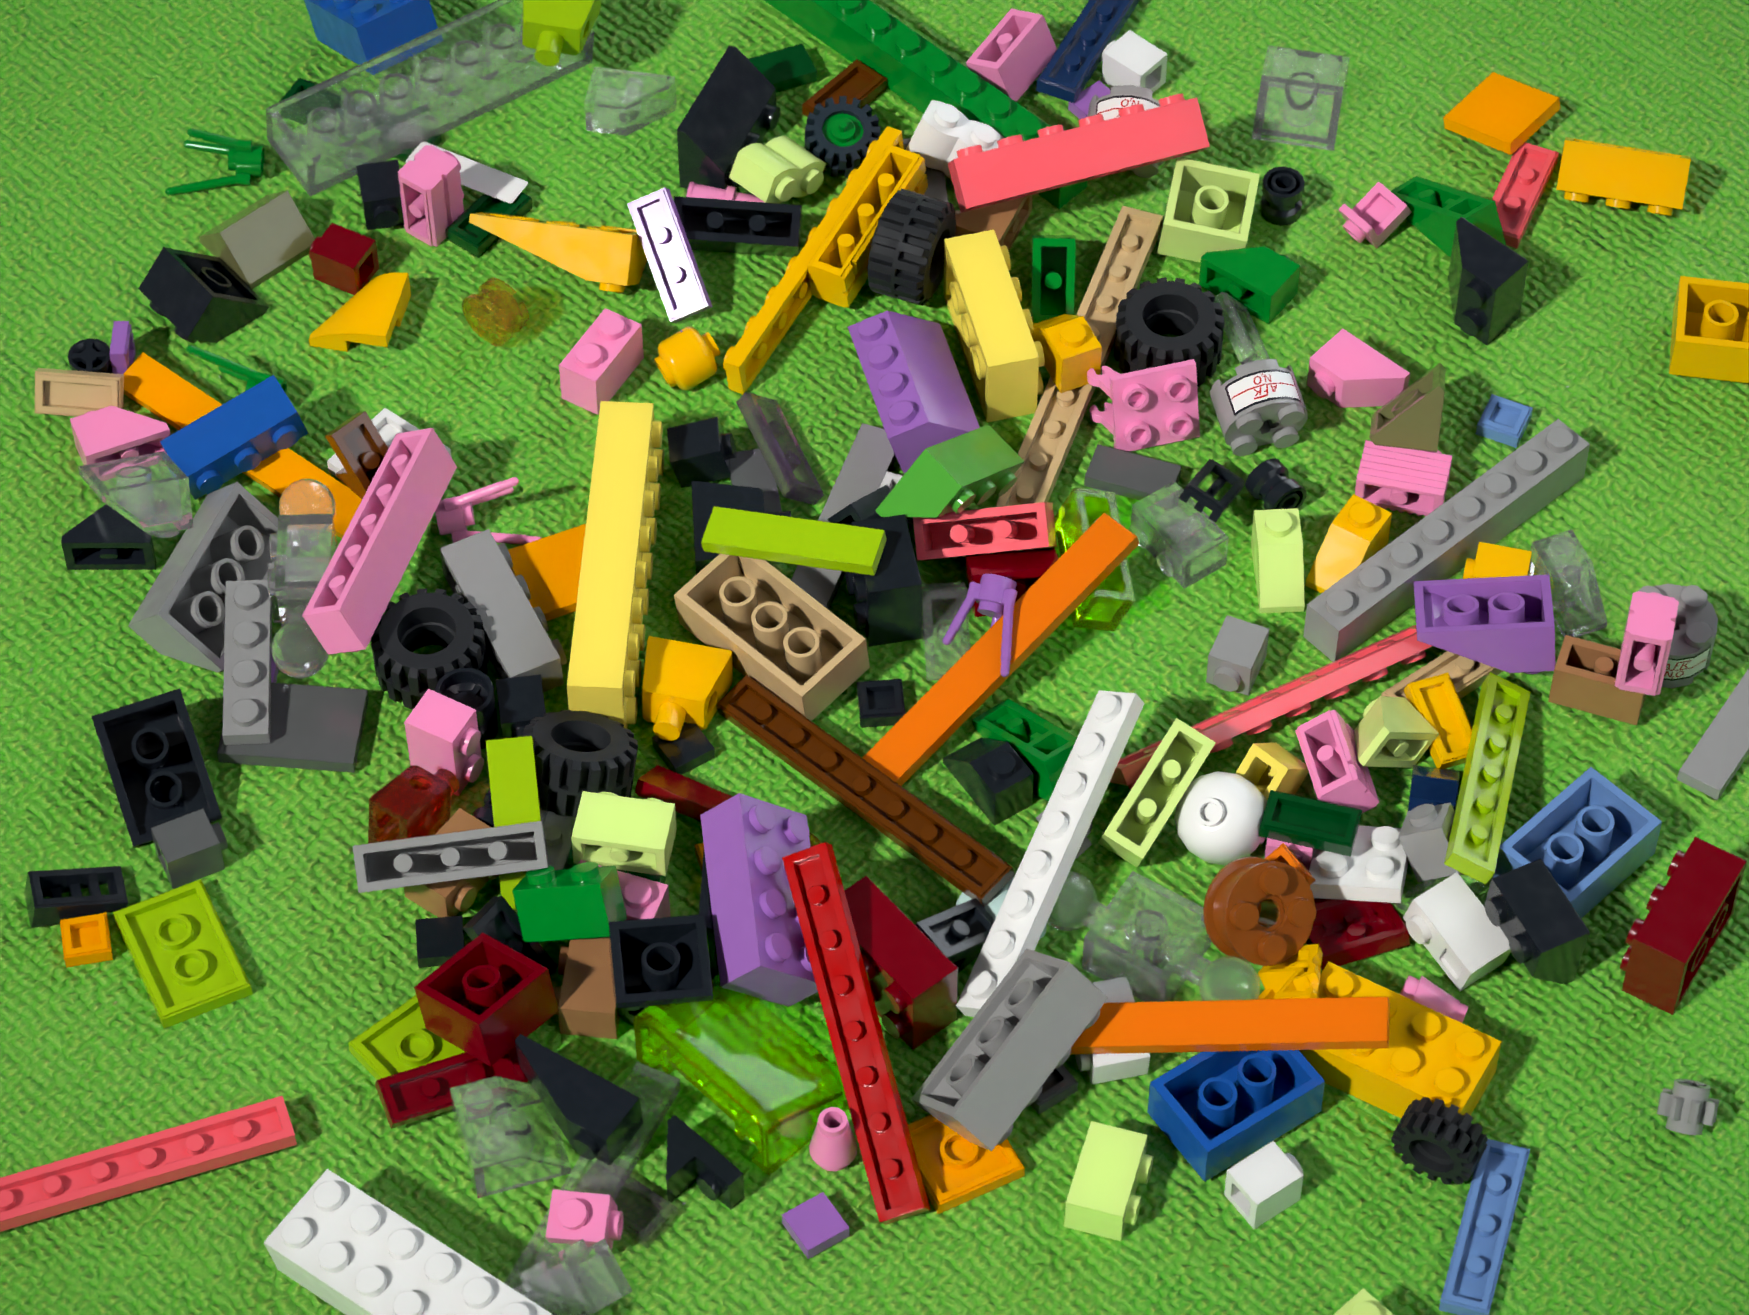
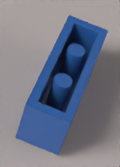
M272 375L161 440L160 443L194 500L205 494L218 490L223 483L240 473L256 468L262 460L279 450L290 448L300 438L307 435L308 431L276 377Z

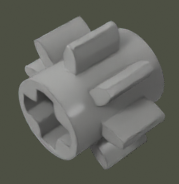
M1675 1079L1673 1090L1663 1088V1091L1660 1093L1657 1114L1668 1116L1666 1128L1682 1134L1701 1135L1703 1125L1713 1126L1714 1122H1716L1720 1100L1709 1098L1711 1087L1695 1080Z

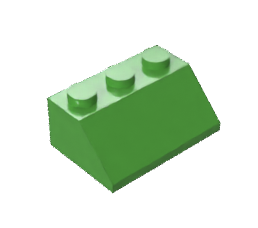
M988 424L926 448L875 511L881 517L905 514V517L937 518L952 511L959 514L971 503L975 502L977 505H980L993 494H997L999 497L1005 494L1016 483L1018 478L1014 474L1025 461Z

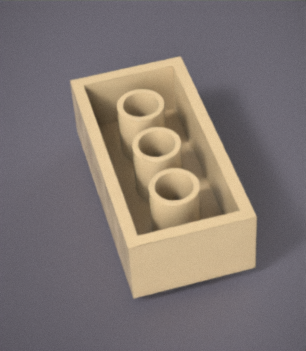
M719 554L674 594L680 625L709 647L733 651V667L744 676H750L810 721L816 718L870 668L866 639L766 560Z

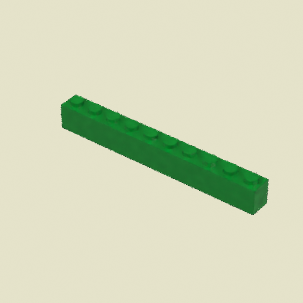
M764 0L853 63L857 59L888 79V89L922 113H925L931 100L940 101L954 106L968 120L991 126L1004 138L1022 134L1023 141L1038 138V130L1050 127L1043 120L871 0ZM1088 181L1038 193V195L1060 209L1087 188Z

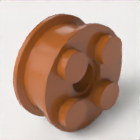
M1243 857L1227 864L1214 877L1205 896L1203 915L1209 938L1223 954L1256 965L1272 966L1289 960L1304 946L1316 918V907L1310 885L1297 869L1288 864L1269 861L1264 858ZM1261 903V912L1259 915L1257 907Z

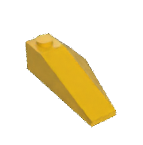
M485 212L470 214V223L586 281L600 282L599 290L624 292L625 286L639 284L647 262V257L636 229L606 225L580 228V224H576V222L546 221V223L539 222L540 219Z

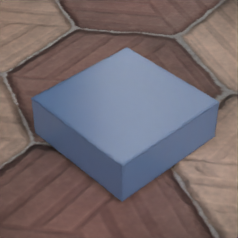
M1492 394L1477 424L1476 435L1517 448L1532 417L1533 408Z

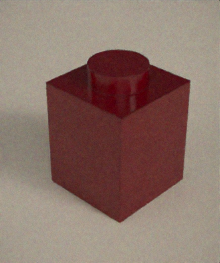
M334 223L330 224L322 236L316 237L310 247L309 258L312 262L314 279L352 295H355L368 284L379 269L376 240Z

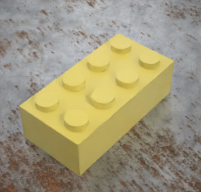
M995 230L944 239V298L987 423L1034 414L1037 409L1038 395L1044 392L1042 376L1039 371V367L1045 365L1043 348L1040 341H1033L1031 336L1033 334V322L1028 308L1022 309L1021 307L1022 291L1020 282L1017 277L1011 278L1010 276L1011 261L1009 251L1006 245H999Z

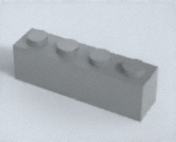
M487 529L441 547L440 555L444 577L453 593L463 596L464 604L471 602L476 608L477 615L481 616L487 655L500 679L541 674L543 692L563 685L562 665L567 664L564 650L558 639L551 641L546 633L549 631L541 608L539 606L535 608L531 606L529 602L531 595L525 579L521 574L515 576L512 572L513 563L504 543L497 545L490 530Z
M543 821L352 846L358 893L548 868L549 865Z

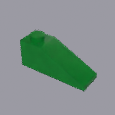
M1418 176L1391 190L1394 195L1410 208L1411 213L1407 216L1406 220L1447 256L1451 257L1456 221L1461 217L1506 246L1496 204L1493 200Z
M1010 699L1001 702L972 719L974 728L983 738L1006 741L1011 745L1034 773L1033 793L1049 801L1077 737Z

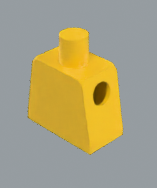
M653 636L648 637L642 684V714L647 722L655 723L653 731L656 736L667 741L676 740L680 736L684 722L697 724L701 731L708 727L717 711L716 704L727 694L733 682V651Z

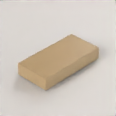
M38 368L35 371V413L77 417L89 411H96L111 405L121 409L124 408V374Z

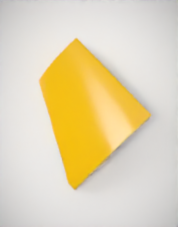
M392 272L372 279L310 334L309 345L348 352L351 342L387 348L394 327H400L411 297L409 274Z
M1319 944L1304 945L1297 954L1281 964L1263 966L1258 975L1265 989L1257 999L1318 998L1323 954Z

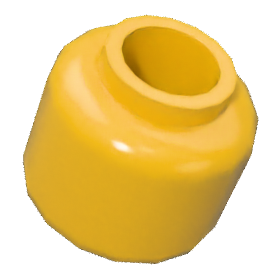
M685 327L658 345L659 356L654 358V361L670 388L677 385L681 390L688 391L716 374L717 363L715 357L720 355L721 352L709 332L700 335L695 328Z

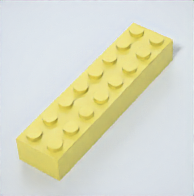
M601 401L567 679L569 710L607 716L608 719L620 722L627 729L628 724H636L637 697H634L635 687L640 688L641 660H638L639 651H644L645 624H642L643 615H648L649 589L646 588L647 580L652 579L653 553L649 552L651 545L656 543L657 520L651 517H654V510H659L660 484L654 482L658 481V475L662 476L664 470V449H656L661 448L662 421L654 420L653 403Z

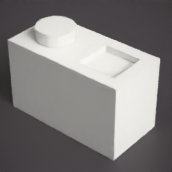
M1458 872L1413 899L1403 917L1411 937L1417 943L1423 944L1459 991H1462L1501 966L1511 952L1509 940L1499 926L1491 923L1486 914L1485 907Z

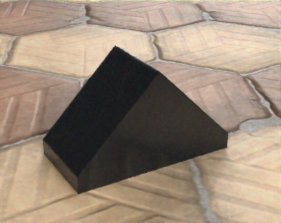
M112 501L62 535L61 544L67 570H156L157 562L151 535Z

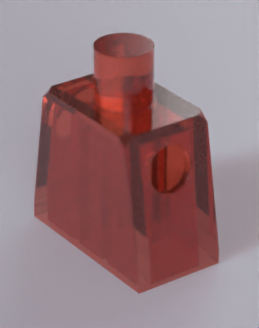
M411 765L369 798L368 844L435 835L450 819L451 796L459 789L457 777L447 769L442 768L435 774H432L418 765Z

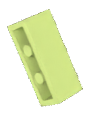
M1176 718L1098 843L1130 864L1138 867L1216 742Z

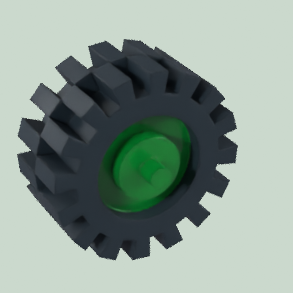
M839 96L838 104L834 103L832 97L825 99V108L818 103L814 107V114L809 113L805 127L804 148L826 163L823 173L827 167L831 168V176L837 178L839 170H844L845 178H847L853 168L858 169L866 157L871 142L878 140L880 137L879 119L876 114L871 116L872 108L866 104L860 109L861 100L856 98L853 99L852 104H847V96Z

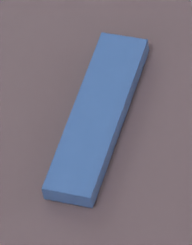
M1491 1139L1487 1140V1148L1478 1162L1471 1180L1440 1300V1311L1456 1315H1489L1530 1149Z

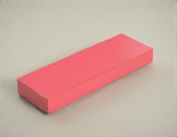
M1525 142L1513 153L1492 198L1496 204L1507 246L1518 248L1558 162L1559 152Z

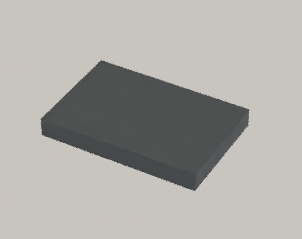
M271 683L270 743L224 745L221 733L217 752L219 763L355 773L369 700L368 691L365 689Z

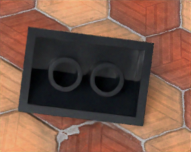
M729 45L677 129L680 187L688 189L690 181L721 189H727V186L740 187L738 183L729 178L737 153L750 144H763V138L768 130L773 131L779 121L780 107L776 106V88L737 47Z

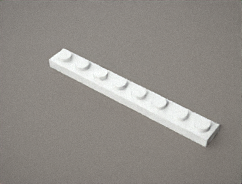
M1098 691L956 1007L965 1016L974 1017L1026 949L1035 950L1145 704L1136 693Z

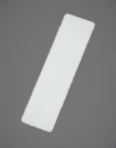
M422 141L417 146V148L412 152V154L407 158L406 163L409 160L414 161V156L425 145L432 144ZM432 145V146H434V147L440 149L441 151L450 152V151L445 150V149H443V148H440V147H437V146H435V145ZM450 152L461 164V185L510 204L516 200L528 185V182Z

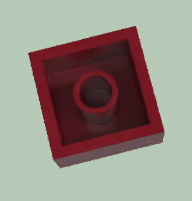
M483 932L414 987L426 1029L489 1066L495 1064L516 1046L515 1040L520 1034L525 1037L529 1036L559 1011L548 968Z

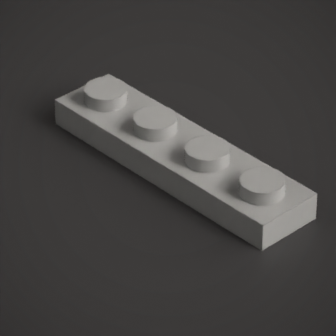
M271 579L226 581L222 730L224 745L270 743L273 594Z

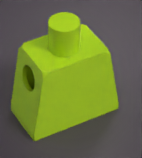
M523 0L522 44L526 48L536 49V61L545 66L558 64L561 53L574 56L580 54L600 13L601 0Z

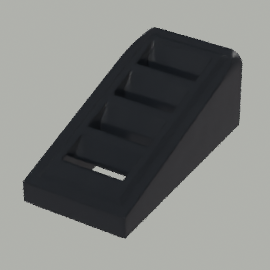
M121 866L28 871L25 901L31 928L60 924L62 919L108 913L128 906ZM107 883L109 895H101L99 885ZM88 888L89 896H82L81 889ZM69 892L70 897H62V893Z

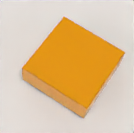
M107 912L60 920L66 968L113 960Z

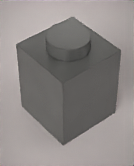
M204 809L151 828L156 855L172 889L225 869L222 850L228 849L225 835L219 823L210 824Z

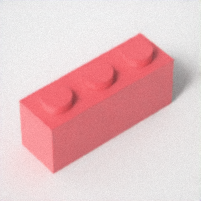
M1050 502L965 510L959 514L949 512L937 518L913 517L917 561L1057 547L1053 503Z

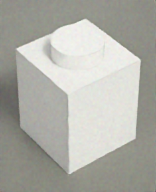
M1131 30L1117 41L1110 42L1102 53V81L1111 87L1133 85L1148 88L1154 93L1166 82L1167 53Z
M1272 1141L1227 1170L1224 1195L1251 1227L1256 1229L1300 1200L1304 1176L1302 1167L1292 1154H1285Z

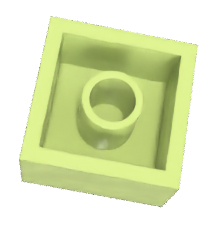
M1177 157L1157 254L1201 263V257L1206 252L1246 248L1260 174Z

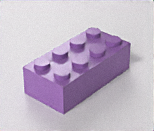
M738 793L700 815L720 987L790 1007L818 992L782 857L811 847L807 815Z

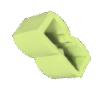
M779 136L768 141L765 145L753 143L742 148L737 153L729 178L765 203L779 204L788 201L792 196L801 198L815 193L823 182L824 176L822 173L826 163L789 137Z

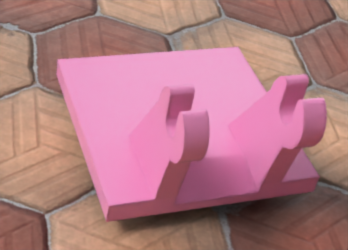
M1194 359L1120 374L1108 366H1102V375H1097L1093 368L1087 371L1088 383L1092 386L1100 387L1112 400V404L1104 403L1105 411H1099L1096 405H1092L1090 407V419L1095 423H1102L1113 434L1115 449L1130 452L1200 437L1197 369Z

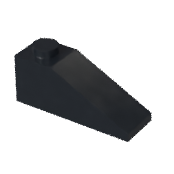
M520 1034L515 1040L519 1066L570 1145L582 1157L589 1160L596 1158L611 1166L644 1124L640 1098Z

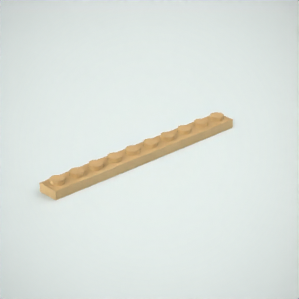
M1122 206L1077 312L1078 316H1084L1102 346L1100 375L1102 373V366H1105L1115 342L1118 306L1122 299H1126L1127 292L1132 288L1137 289L1162 229V215ZM1050 376L1018 452V455L1025 461L1014 474L1018 479L1005 494L999 497L995 507L1049 501L1096 386L1087 384L1060 393Z

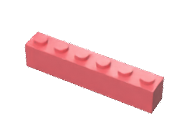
M1183 93L1159 99L1160 107L1144 110L1143 104H1137L1118 110L1120 117L1104 121L1103 114H1097L1078 120V128L1064 131L1062 124L1038 130L1039 137L1023 141L1022 134L998 140L999 148L983 151L981 145H975L956 151L958 158L949 162L948 168L960 213L1202 152L1210 147L1198 99L1196 97L1185 100Z

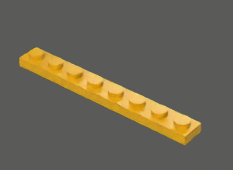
M887 126L879 139L871 142L866 157L859 168L851 171L845 188L838 198L835 197L831 200L818 227H813L810 230L803 249L798 256H793L790 259L783 278L777 286L770 288L765 304L756 316H752L748 320L744 334L736 346H731L726 352L723 368L726 370L729 390L742 395L746 393L811 298V279L808 275L807 265L887 145L904 149L901 130Z

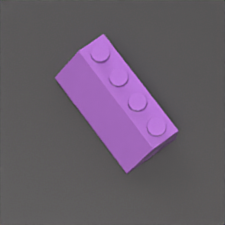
M887 310L848 326L887 438L903 474L908 471L926 448L980 428L940 323Z

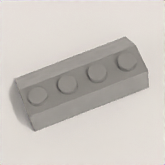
M238 482L207 494L128 626L162 655L217 673L223 671L226 581L271 579L273 586L299 542L300 537Z
M1026 949L911 1100L970 1143L992 1151L996 1145L1001 1144L1008 1138L1012 1132L1014 1121L1024 1108L1036 1101L1041 1094L1043 1083L1052 1071L1068 1059L1071 1053V1046L1081 1033L1097 1021L1100 1015V1008L1108 997L1070 962Z

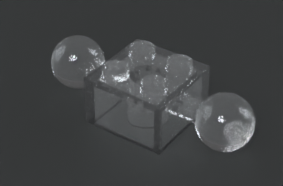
M314 479L297 480L283 491L279 500L278 533H270L269 540L270 558L276 561L274 569H268L269 596H273V622L281 623L282 626L273 638L271 654L275 665L281 672L287 676L301 679L317 674L325 666L329 657L302 615L338 547L333 519L336 511L334 496L326 485Z
M1132 871L1110 903L1105 906L1097 902L1095 889L1086 877L1077 872H1069L1047 924L1061 931H1073L1083 926L1090 928L1084 937L1082 969L1103 980L1126 976L1133 996L1144 1002L1171 1001L1186 980L1199 986L1203 1001L1253 1000L1259 997L1260 980L1253 966L1247 961L1235 956H1225L1214 961L1203 957L1211 946L1212 941L1204 924V908Z

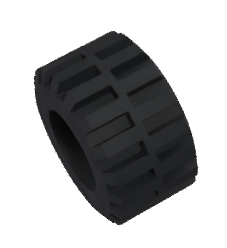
M905 189L898 190L882 212L870 248L868 281L869 287L873 292L921 306L930 300L944 276V239L955 237L956 216L952 203Z
M1157 278V283L1152 284L1146 281L1140 284V290L1132 288L1127 292L1126 299L1121 300L1118 306V313L1116 314L1114 354L1116 361H1119V368L1122 373L1194 359L1197 369V386L1199 387L1204 384L1206 376L1212 377L1216 372L1222 355L1224 317L1222 316L1223 309L1220 303H1214L1215 296L1210 291L1202 292L1201 285L1194 282L1188 285L1185 284V279L1176 278L1175 281H1167V278ZM1169 333V334H1176V335H1179V336H1177V337H1166V336H1161V335H1158V334Z
M427 588L418 589L417 594L412 596L408 592L399 596V602L397 603L389 602L384 612L385 614H383L371 638V648L379 685L383 691H388V696L395 703L403 700L404 707L413 710L428 689L435 691L439 679L449 671L458 668H473L482 671L486 675L488 657L481 616L477 615L476 608L471 602L464 604L463 596L456 593L447 596L446 590L436 589L435 593H427ZM429 645L446 647L432 654L413 653L415 650Z
M560 710V712L545 713L543 717H535L530 721L529 725L525 726L523 737H533L540 809L554 812L556 815L576 818L583 791L593 793L611 792L618 796L631 798L638 743L634 739V734L629 729L624 728L623 724L608 719L607 716L601 714H593L587 711Z

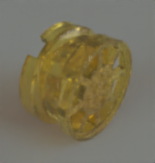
M497 278L487 279L479 286L478 294L467 296L462 302V311L468 324L479 337L493 346L500 347L513 337V333L519 332L527 325L529 313L524 302L518 304L512 297L516 294V291L507 283Z

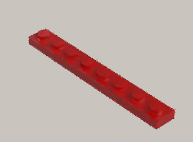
M823 842L782 857L879 1223L887 1225L929 1211L930 1206L833 847L831 844Z

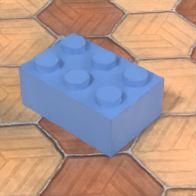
M1590 767L1500 845L1493 878L1541 858L1580 918H1582L1655 853L1662 821Z

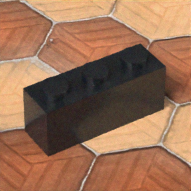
M674 196V203L692 250L784 257L798 256L800 253L803 218L801 205Z

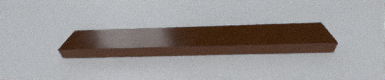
M746 675L716 704L718 713L971 899L976 898L983 907L1015 876L1012 866L750 676Z

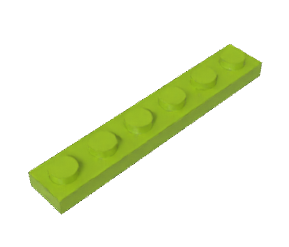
M1491 672L1482 683L1444 862L1445 865L1457 870L1459 873L1484 884H1487L1495 873L1531 693Z

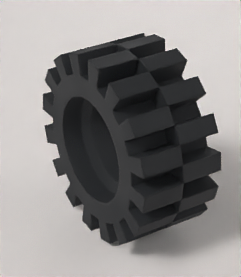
M1423 1097L1421 1101L1415 1099L1409 1104L1393 1132L1391 1143L1395 1144L1393 1147L1395 1153L1403 1154L1401 1160L1405 1164L1413 1163L1415 1165L1412 1170L1418 1174L1423 1170L1428 1173L1427 1178L1436 1181L1437 1177H1440L1443 1184L1450 1185L1453 1180L1458 1185L1462 1184L1464 1180L1468 1181L1487 1148L1486 1142L1488 1139L1486 1134H1481L1483 1128L1479 1123L1471 1124L1473 1119L1471 1115L1465 1113L1462 1116L1457 1112L1459 1107L1451 1104L1450 1108L1445 1107L1444 1100L1436 1099L1432 1103L1429 1097Z

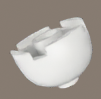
M1219 771L1199 776L1190 783L1176 806L1174 819L1177 834L1189 852L1208 863L1226 866L1236 859L1252 856L1250 854L1256 850L1260 843L1263 844L1266 839L1259 835L1267 800L1253 783L1238 774Z

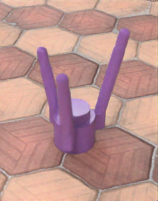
M983 574L980 584L970 582L967 596L942 640L943 644L949 645L976 601L979 604L977 611L992 617L991 627L1003 615L1000 673L1003 677H1007L1010 672L1013 614L1018 592L1016 590L1017 583L1012 579L995 574Z

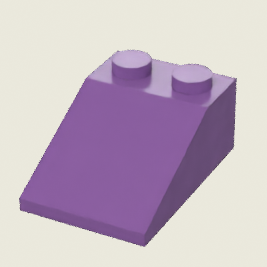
M1550 575L1414 581L1417 641L1508 673L1523 672L1526 674H1537L1544 671H1554L1556 666L1555 623Z

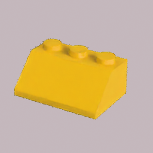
M1566 137L1556 190L1565 191L1563 199L1588 203L1589 196L1593 195L1606 197V206L1630 209L1631 202L1648 204L1647 212L1672 216L1673 208H1683L1691 158L1690 156Z

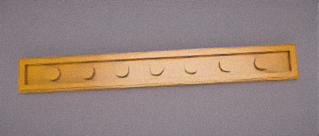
M144 352L124 372V394L177 430L184 428L223 405ZM289 448L281 449L262 460L256 468L242 472L341 539L362 501L350 488Z

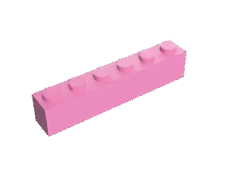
M433 428L395 435L302 615L328 655L358 652L366 649L457 468Z

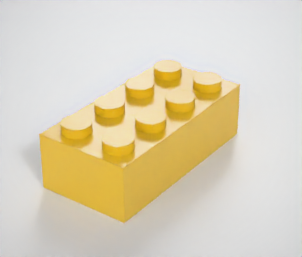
M1680 276L1673 309L1669 374L1749 383V283Z
M1328 961L1320 974L1318 998L1388 997L1390 1002L1389 1048L1299 1050L1325 1080V1083L1399 1118H1402L1413 1100L1418 1099L1421 1101L1423 1097H1429L1432 1103L1436 1099L1444 1100L1445 1107L1450 1108L1451 1104L1459 1107L1457 1112L1462 1116L1465 1113L1471 1115L1496 1072L1502 1041Z

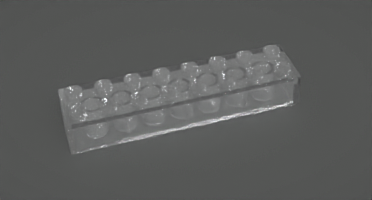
M497 0L266 108L267 140L311 197L357 175V165L386 161L410 148L418 146L422 141L437 137L592 63L593 29L591 30L580 54L574 56L561 53L558 64L545 66L536 61V49L526 48L522 44L523 0Z

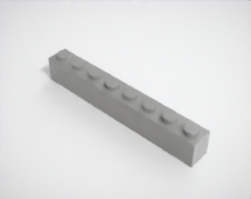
M1559 419L1554 421L1309 602L1306 608L1303 637L1332 662L1346 656L1415 604L1414 581L1449 579L1465 567L1467 558H1476L1479 542L1497 543L1584 478L1590 444Z

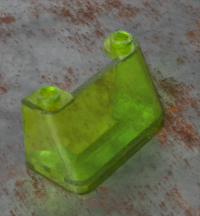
M719 974L711 978L713 1001L647 1006L634 1017L637 1060L652 1073L661 1066L662 1070L668 1075L677 1070L735 1121V1134L741 1140L747 1136L755 1143L758 1152L752 1156V1160L767 1175L773 1174L811 1141L818 1117L824 1109L837 1107L844 1112L849 1109L837 1062L833 1061L831 1063L756 997L720 987Z

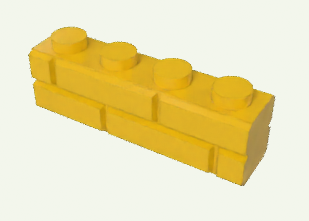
M887 145L807 265L808 275L811 279L810 288L812 295L840 307L849 308L868 279L870 248L877 224L886 205L898 190L905 189L923 195L928 188L927 175L925 174V158L905 149Z

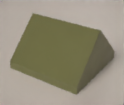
M288 191L264 196L199 237L200 243L215 257L221 258L251 289L309 254L310 247L315 239Z
M1441 363L1372 414L1370 440L1375 445L1437 452L1446 369Z

